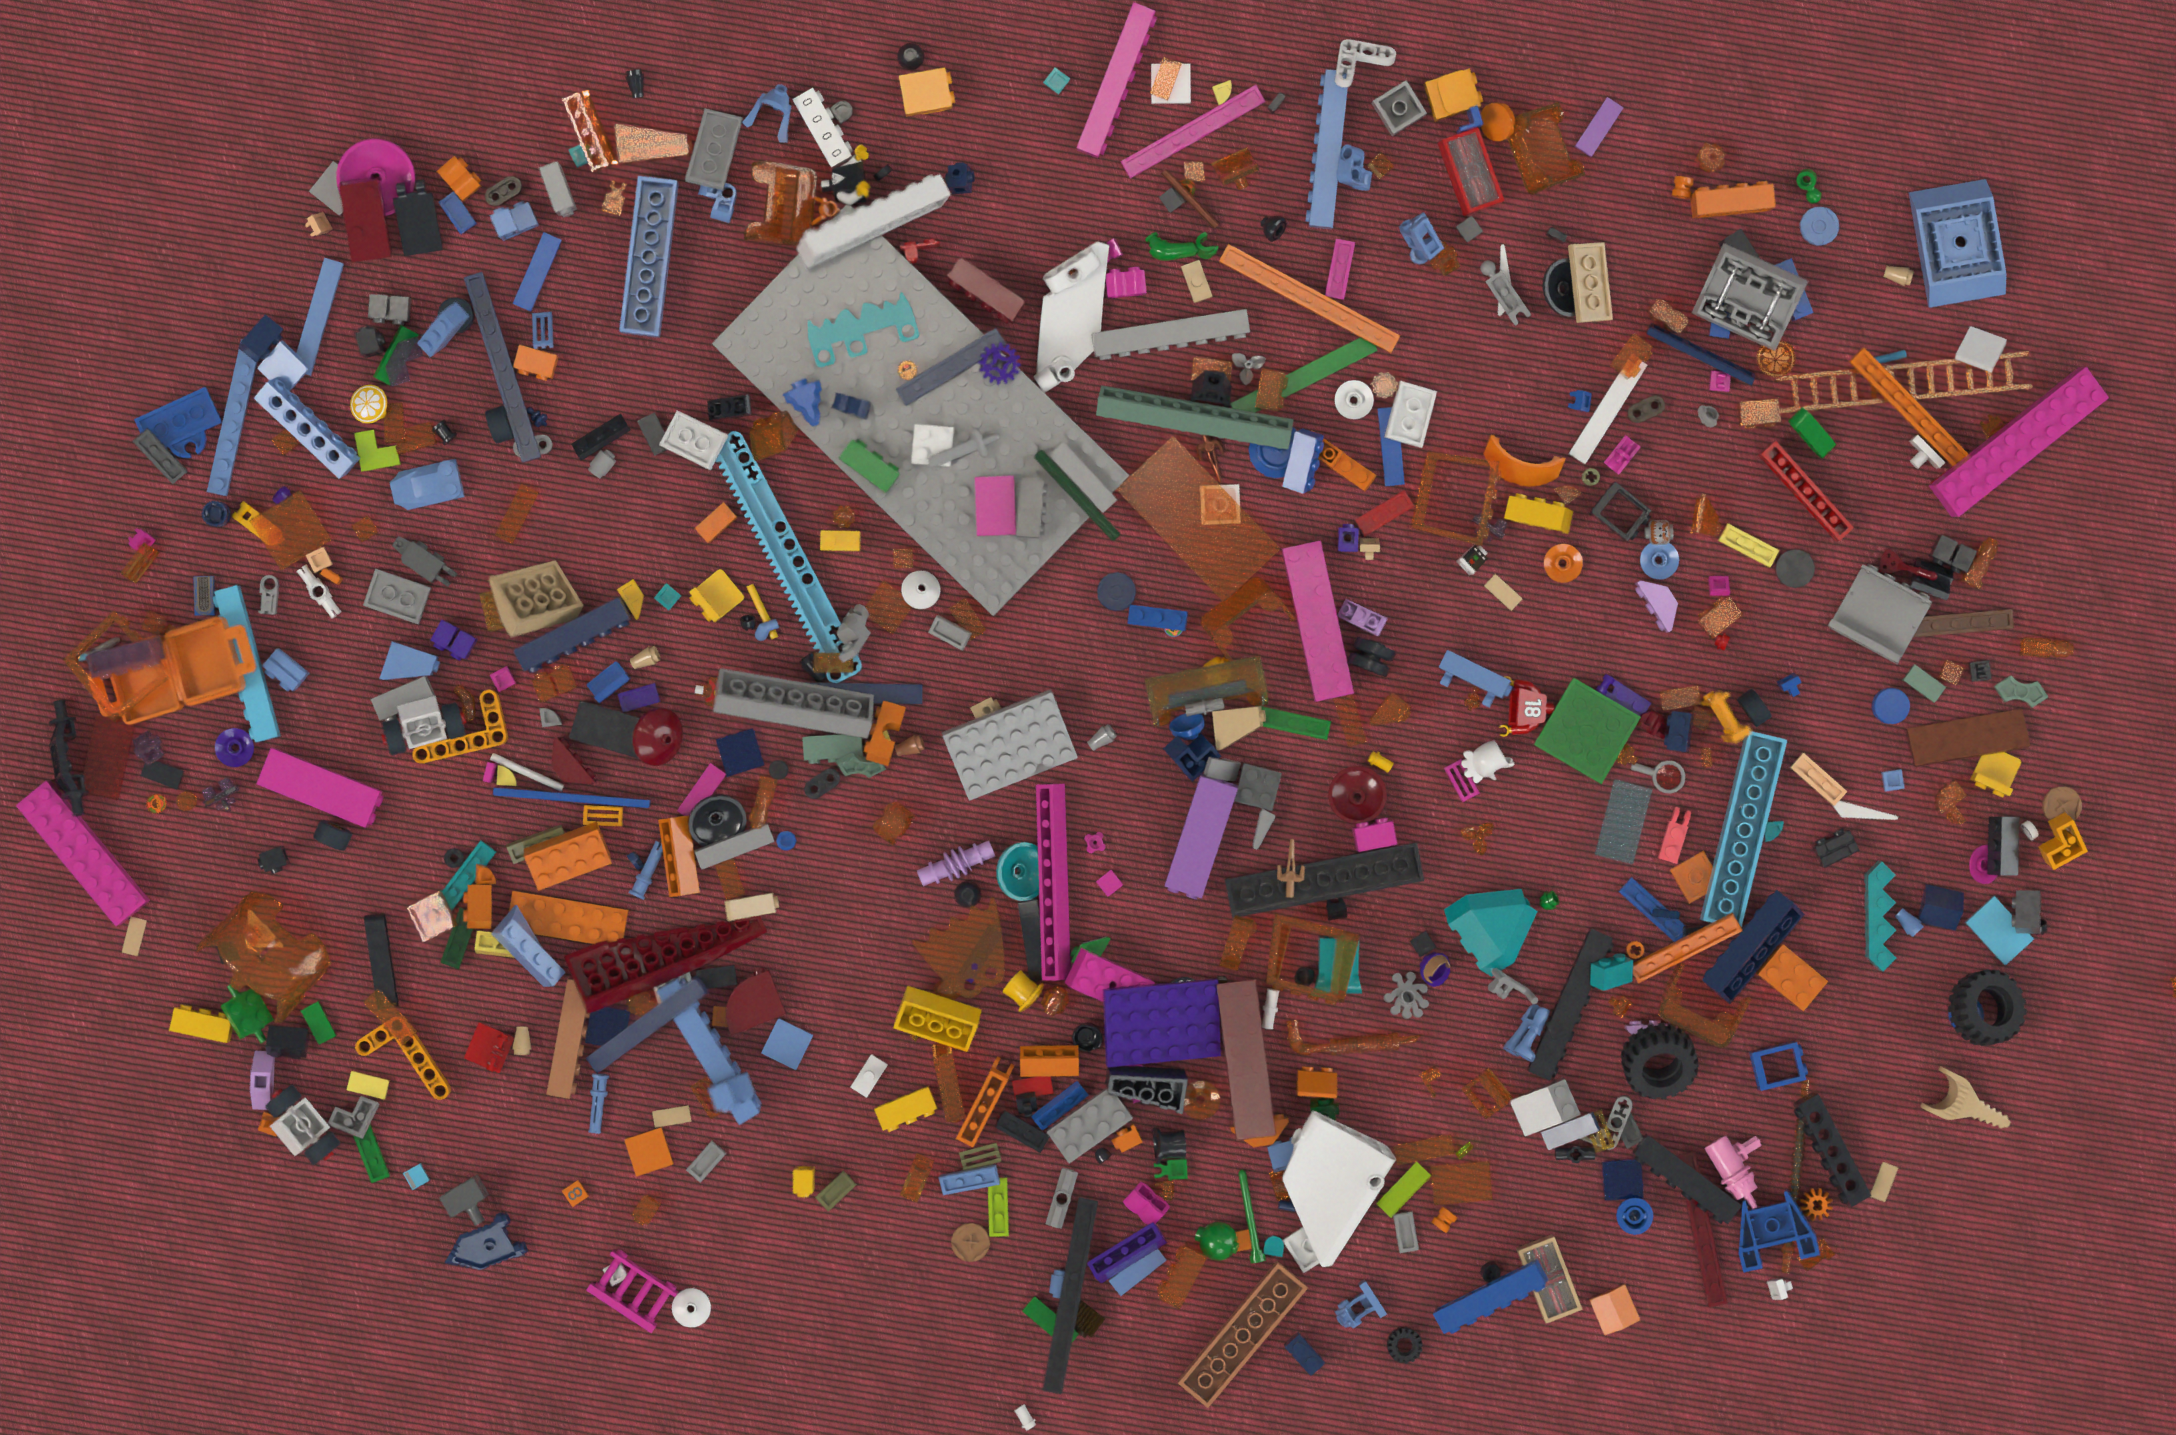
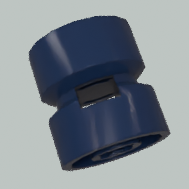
M211 501L202 509L203 520L210 526L223 527L231 520V509L223 502Z

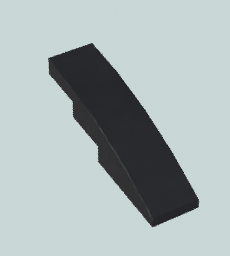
M1037 899L1018 901L1029 979L1031 981L1042 980L1041 930Z

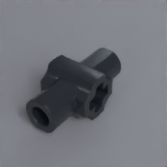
M1576 1144L1570 1145L1569 1148H1555V1160H1570L1572 1163H1580L1581 1160H1595V1148H1580ZM1574 1149L1580 1152L1579 1155H1576L1575 1159L1572 1155H1570L1574 1152Z

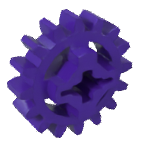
M999 342L998 347H996L994 343H991V349L985 347L986 354L980 353L983 360L978 361V363L982 364L983 367L979 371H985L983 378L985 379L989 376L990 383L996 380L997 385H1000L1001 380H1003L1007 384V378L1014 380L1012 374L1019 373L1016 367L1021 366V364L1016 362V360L1020 356H1014L1016 349L1009 350V344L1003 347L1002 342ZM999 350L1007 352L1010 356L1004 357L1000 355ZM992 353L993 358L991 362L986 364L988 356ZM999 358L1001 361H1006L1002 364V368L993 366L997 363L996 359ZM1012 364L1011 370L1009 371V373H1007L1006 369L1008 365ZM989 371H998L1000 377L992 375Z

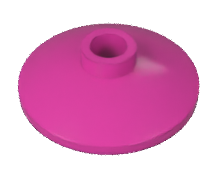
M1988 845L1977 847L1973 851L1969 862L1972 877L1981 884H1989L1998 876L1987 875Z

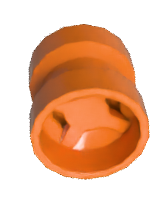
M1675 176V188L1672 190L1671 196L1690 199V187L1693 186L1694 179Z
M1442 1206L1438 1216L1434 1217L1431 1222L1447 1233L1451 1223H1454L1458 1217Z

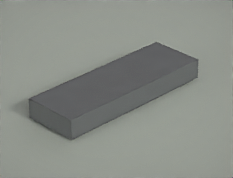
M146 428L133 439V443L172 484L187 473L188 470L149 428Z

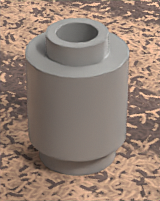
M608 449L605 451L600 450L591 461L588 470L601 479L616 463L615 455Z

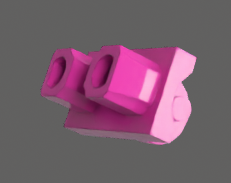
M1625 435L1603 463L1619 475L1641 447Z

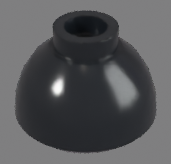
M907 43L899 49L897 59L900 66L904 69L915 70L923 64L924 52L919 45Z
M1266 216L1260 225L1263 227L1265 237L1270 242H1274L1284 233L1287 222L1281 216Z
M971 881L961 882L954 891L955 901L963 908L976 906L981 899L979 886Z

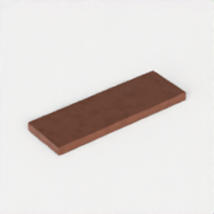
M2022 709L1907 728L1906 730L1914 767L2030 747Z

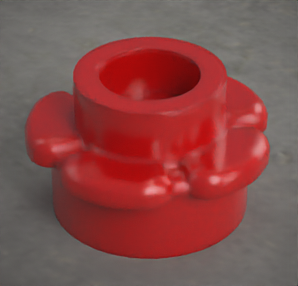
M1725 632L1723 635L1719 634L1714 645L1717 646V650L1724 651L1728 644L1730 636L1725 635Z

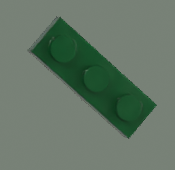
M461 907L459 908L440 962L456 969H460L474 929L467 928V922H463V910L467 909Z

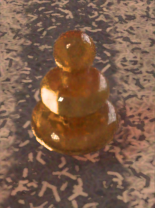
M1476 686L1472 688L1473 693L1468 694L1469 699L1464 700V704L1468 706L1469 711L1480 706L1479 702H1477L1480 699V696L1477 695L1480 688Z

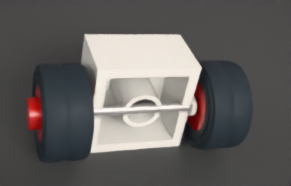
M432 696L397 706L403 730L401 731L399 720L394 718L382 722L384 734H381L384 746H388L390 754L397 755L406 752L404 738L407 740L409 749L447 739L444 727L447 728L450 739L465 736L463 724H466L464 713H460L457 702L441 706L444 717L442 719L436 697Z
M293 1084L283 1091L280 1088L272 1095L273 1099L266 1104V1109L274 1118H277L285 1110L286 1113L270 1125V1127L294 1156L312 1143L313 1145L304 1152V1155L313 1165L322 1159L326 1161L334 1154L333 1150L340 1145V1141L331 1131L319 1139V1136L330 1128L306 1098L294 1107L292 1106L302 1097Z

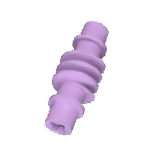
M989 840L979 845L974 843L972 848L964 851L958 846V854L951 849V857L944 852V860L933 864L928 862L929 866L917 870L922 885L926 886L935 881L938 884L940 879L947 876L950 881H953V873L957 878H960V870L964 875H967V867L971 870V866L978 863L983 865V861L995 857Z

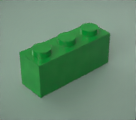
M852 439L839 456V459L887 494L900 476V473L897 472L899 468L891 462L888 465L882 461L883 456L876 451L869 452L865 449L868 445L857 439V441H854Z

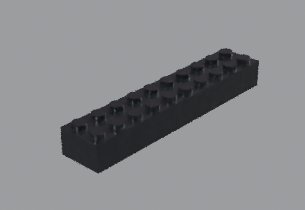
M1417 842L1295 865L1296 874L1300 875L1301 866H1304L1305 870L1304 880L1294 882V897H1286L1287 881L1277 879V869L1224 879L1231 917L1236 918L1424 881ZM1287 867L1281 868L1282 874L1286 873Z

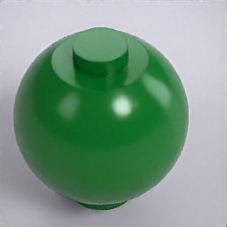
M1212 1222L1206 1227L1200 1226L1198 1228L1195 1241L1200 1242L1201 1251L1209 1259L1222 1261L1238 1251L1237 1234L1229 1224Z

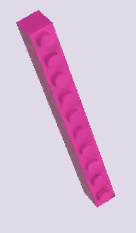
M1065 784L1036 785L1042 980H1065L1071 970Z

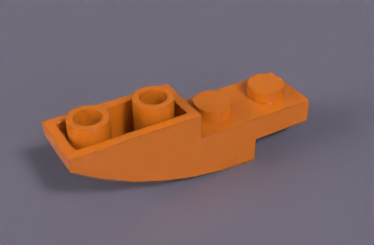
M1323 438L1324 447L1319 454L1318 460L1366 492L1376 478V475Z

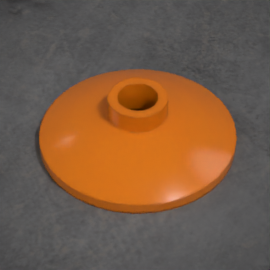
M1569 544L1553 546L1548 550L1544 558L1545 572L1552 580L1560 583L1570 582L1577 578L1583 567L1580 552ZM1560 560H1564L1566 562L1565 567H1560Z

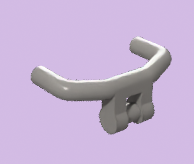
M1498 968L1492 969L1491 972L1495 979L1488 985L1489 991L1497 993L1498 997L1505 999L1514 988L1523 993L1532 1004L1538 1002V998L1529 988L1509 977Z

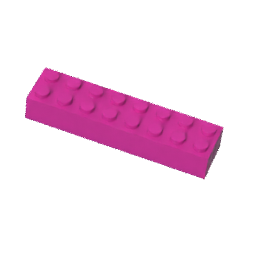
M1321 541L1282 549V555L1314 702L1354 694Z
M51 780L45 781L19 802L16 807L115 926H120L150 901L149 898L82 817L72 816L71 804L67 799H62V793Z

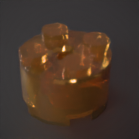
M898 801L889 803L883 810L885 815L880 819L878 818L872 825L874 832L892 846L897 843L895 840L898 836L902 837L913 823L911 820L916 817L915 814Z

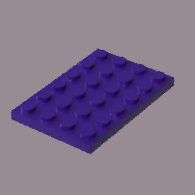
M1205 979L1103 989L1106 1066L1117 1067L1221 1056L1218 980Z

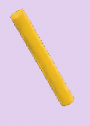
M754 584L747 586V590L763 623L770 621ZM775 629L769 632L771 640L778 637Z

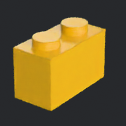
M821 530L820 550L860 551L861 532Z
M795 1166L793 1170V1193L797 1194V1197H809L815 1189V1166Z

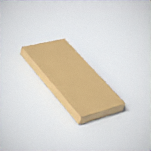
M1605 243L1568 245L1576 322L1613 320Z

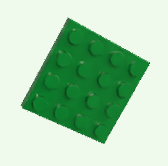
M1573 677L1534 745L1602 784L1641 717Z

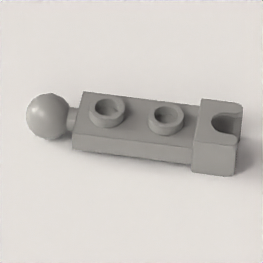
M1490 260L1484 261L1480 266V270L1484 275L1490 277L1485 282L1515 326L1518 324L1516 314L1519 312L1524 313L1526 317H1530L1531 313L1502 270L1496 274L1495 264Z

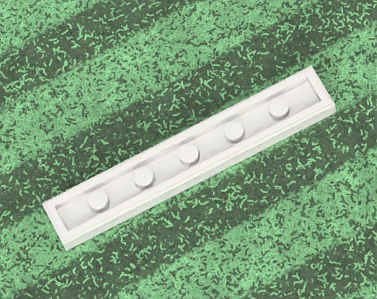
M1633 355L1629 356L1570 450L1569 455L1586 464L1644 372L1647 364Z

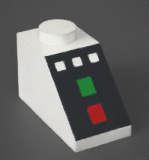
M1473 545L1456 562L1468 575H1472L1488 560L1486 557L1487 552L1480 545L1478 547Z

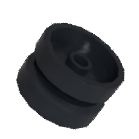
M1356 637L1353 646L1364 653L1363 655L1355 652L1350 653L1347 662L1364 670L1387 677L1390 667L1380 662V660L1393 661L1396 651L1376 641Z

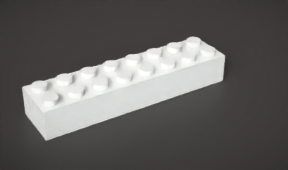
M939 174L935 177L929 175L922 180V183H912L902 192L899 190L894 191L885 200L879 198L872 203V206L867 208L862 206L855 210L856 213L852 215L848 213L838 218L839 221L835 223L829 221L821 226L822 229L817 231L812 229L806 232L804 238L800 240L797 250L807 269L942 207L951 194L941 175Z

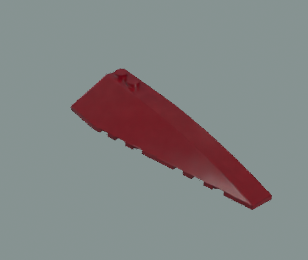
M759 915L726 923L720 921L705 926V924L697 925V928L691 929L685 927L655 932L654 935L649 936L644 934L637 935V938L626 940L625 938H620L614 942L602 941L564 956V959L587 1014L695 970L765 934L767 930Z

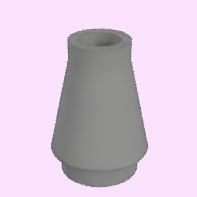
M1109 724L1103 725L1087 743L1095 751L1113 742L1117 734Z

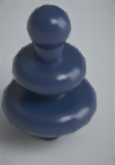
M532 407L526 409L527 413L531 414V420L535 421V427L547 426L546 420L548 416L546 414H541L538 410L534 412Z

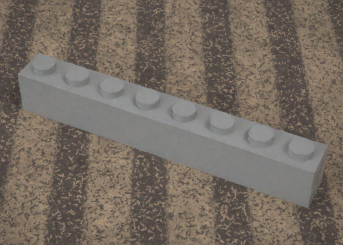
M1247 309L1097 332L1092 333L1091 336L1095 357H1100V360L1111 359V355L1119 354V357L1131 356L1130 352L1138 351V354L1150 353V349L1157 348L1158 351L1169 350V346L1177 345V348L1188 347V343L1196 342V345L1207 344V340L1215 339V342L1226 341V337L1234 336V339L1245 338L1246 334L1250 333Z

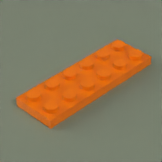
M512 891L509 909L510 912L517 905L534 934L591 944L602 941L614 942L617 939L624 938L629 911L519 891Z

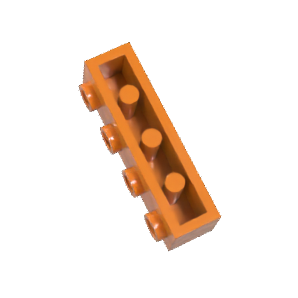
M689 815L658 820L669 897L700 893L693 849L694 844L688 827Z

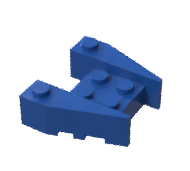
M1788 1189L1784 1190L1786 1201L1755 1209H1749L1747 1201L1743 1199L1739 1257L1743 1273L1763 1268L1759 1249L1796 1241L1801 1259L1820 1255L1821 1252L1816 1233Z

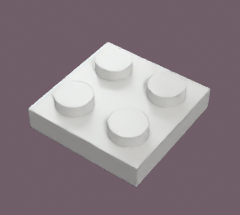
M914 424L911 464L929 465L928 459L931 456L952 448L954 427ZM951 461L939 466L951 467Z

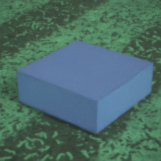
M1902 769L1881 772L1885 792L1905 789Z

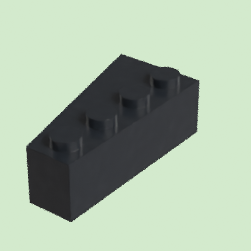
M1139 1066L1107 1067L1105 1084L1108 1093L1131 1100H1140L1148 1105L1149 1103L1154 1104L1162 1109L1175 1110L1176 1113L1183 1114L1188 1080L1184 1069Z

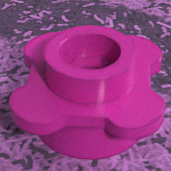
M1101 832L1085 836L1084 840L1088 846L1087 852L1093 853L1094 851H1103L1106 846L1103 844V834Z

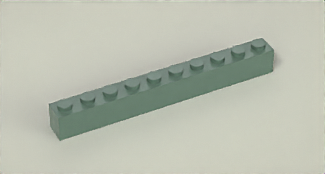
M1102 385L1096 416L1271 446L1278 449H1289L1294 419Z

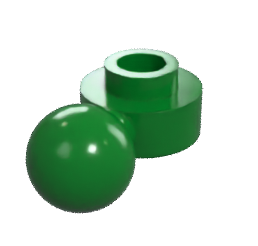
M1803 169L1797 176V185L1801 189L1807 190L1806 199L1809 203H1818L1821 199V192L1814 188L1817 176L1814 171ZM1804 176H1809L1811 180H1805Z

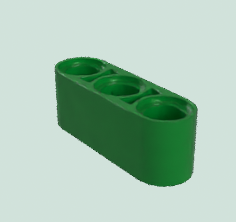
M1801 407L1788 420L1793 429L1821 459L1836 446L1833 439L1805 408Z

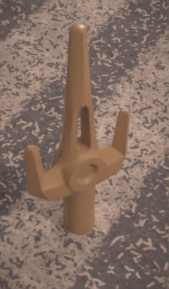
M1290 839L1286 873L1282 874L1281 865L1277 866V879L1287 881L1286 897H1294V882L1304 880V866H1301L1300 875L1295 872L1294 839ZM1291 858H1292V871H1290V859H1291Z

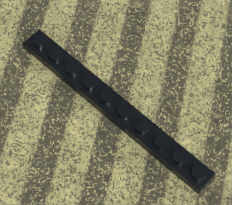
M1078 1198L1042 1391L1062 1395L1098 1201Z

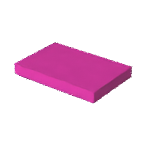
M1014 476L975 477L977 536L1016 535Z

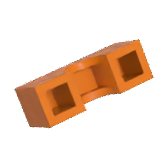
M884 700L882 707H877L875 717L878 720L876 724L872 723L869 735H872L871 742H866L864 752L867 753L866 760L886 766L889 765L895 742L886 739L883 732L890 729L900 730L906 707Z

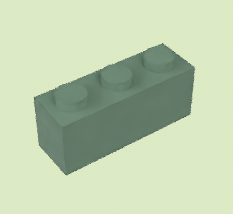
M844 734L803 737L804 760H808L809 764L820 763V759H828V763L836 762L837 759L851 752L863 757L861 737Z

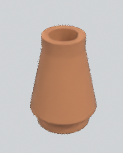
M913 735L900 744L895 745V750L898 756L917 754L925 750V744L921 735Z

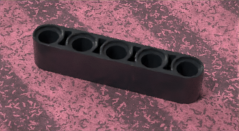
M384 913L365 915L364 924L378 1010L396 1008L399 1006L386 917Z

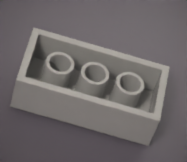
M1106 1087L1048 1128L1047 1133L1070 1164L1132 1120L1133 1116L1117 1095L1108 1093Z

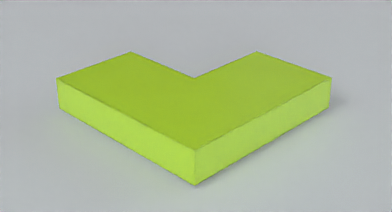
M375 430L354 433L358 456L360 457L361 472L401 465L397 445L378 449Z

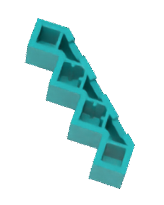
M1877 861L1864 874L1865 957L1879 971L1883 972L1896 959L1883 945L1896 931L1883 918L1896 903L1883 890L1895 874L1882 861Z

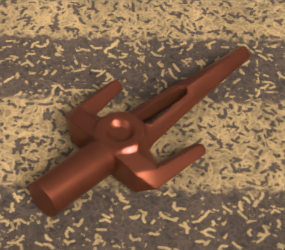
M1201 435L1204 443L1196 447L1199 461L1203 460L1201 451H1205L1216 478L1221 483L1215 448L1218 446L1221 453L1225 454L1222 442L1218 439L1211 441L1209 435ZM1210 452L1213 453L1215 464H1213Z

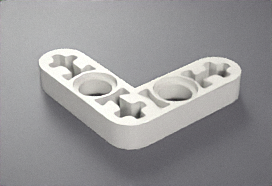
M1350 39L1342 41L1339 49L1335 83L1344 88L1352 84L1356 61L1383 66L1394 64L1396 51L1389 46ZM1368 50L1372 52V55H1366L1363 51ZM1348 61L1351 65L1345 66L1341 62ZM1343 73H1347L1346 79L1342 78Z

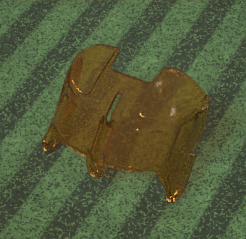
M251 891L241 899L224 921H221L196 945V951L199 952L206 947L217 945L221 958L234 973L230 979L231 986L236 990H240L245 985H248L257 993L277 1000V1016L274 1022L282 1023L305 997L304 994L315 986L327 972L331 962L325 945L314 933H310L298 941L276 922L275 917L283 908V905L278 900L268 894ZM274 940L276 944L261 957L260 954Z

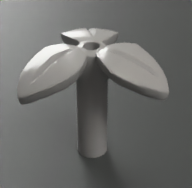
M1234 353L1232 354L1234 365L1236 367H1244L1239 374L1240 380L1244 385H1248L1254 376L1250 369H1260L1264 365L1266 358L1256 355L1247 361L1245 355Z

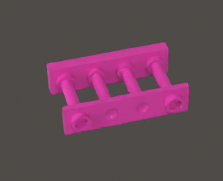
M613 1249L610 1255L614 1257V1260L600 1281L596 1283L591 1282L586 1291L652 1333L657 1326L654 1323L655 1316L669 1295L676 1297L678 1294L677 1287L668 1281L664 1283L627 1258L628 1255L622 1250L618 1249L616 1251ZM622 1262L631 1269L617 1291L610 1294L606 1291L605 1286ZM638 1273L647 1280L633 1302L627 1305L622 1302V1296ZM653 1284L663 1289V1292L649 1313L642 1315L638 1312V1307Z

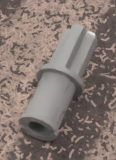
M1222 698L1208 701L1203 699L1202 702L1185 704L1187 717L1202 713L1207 715V712L1223 710L1224 701Z

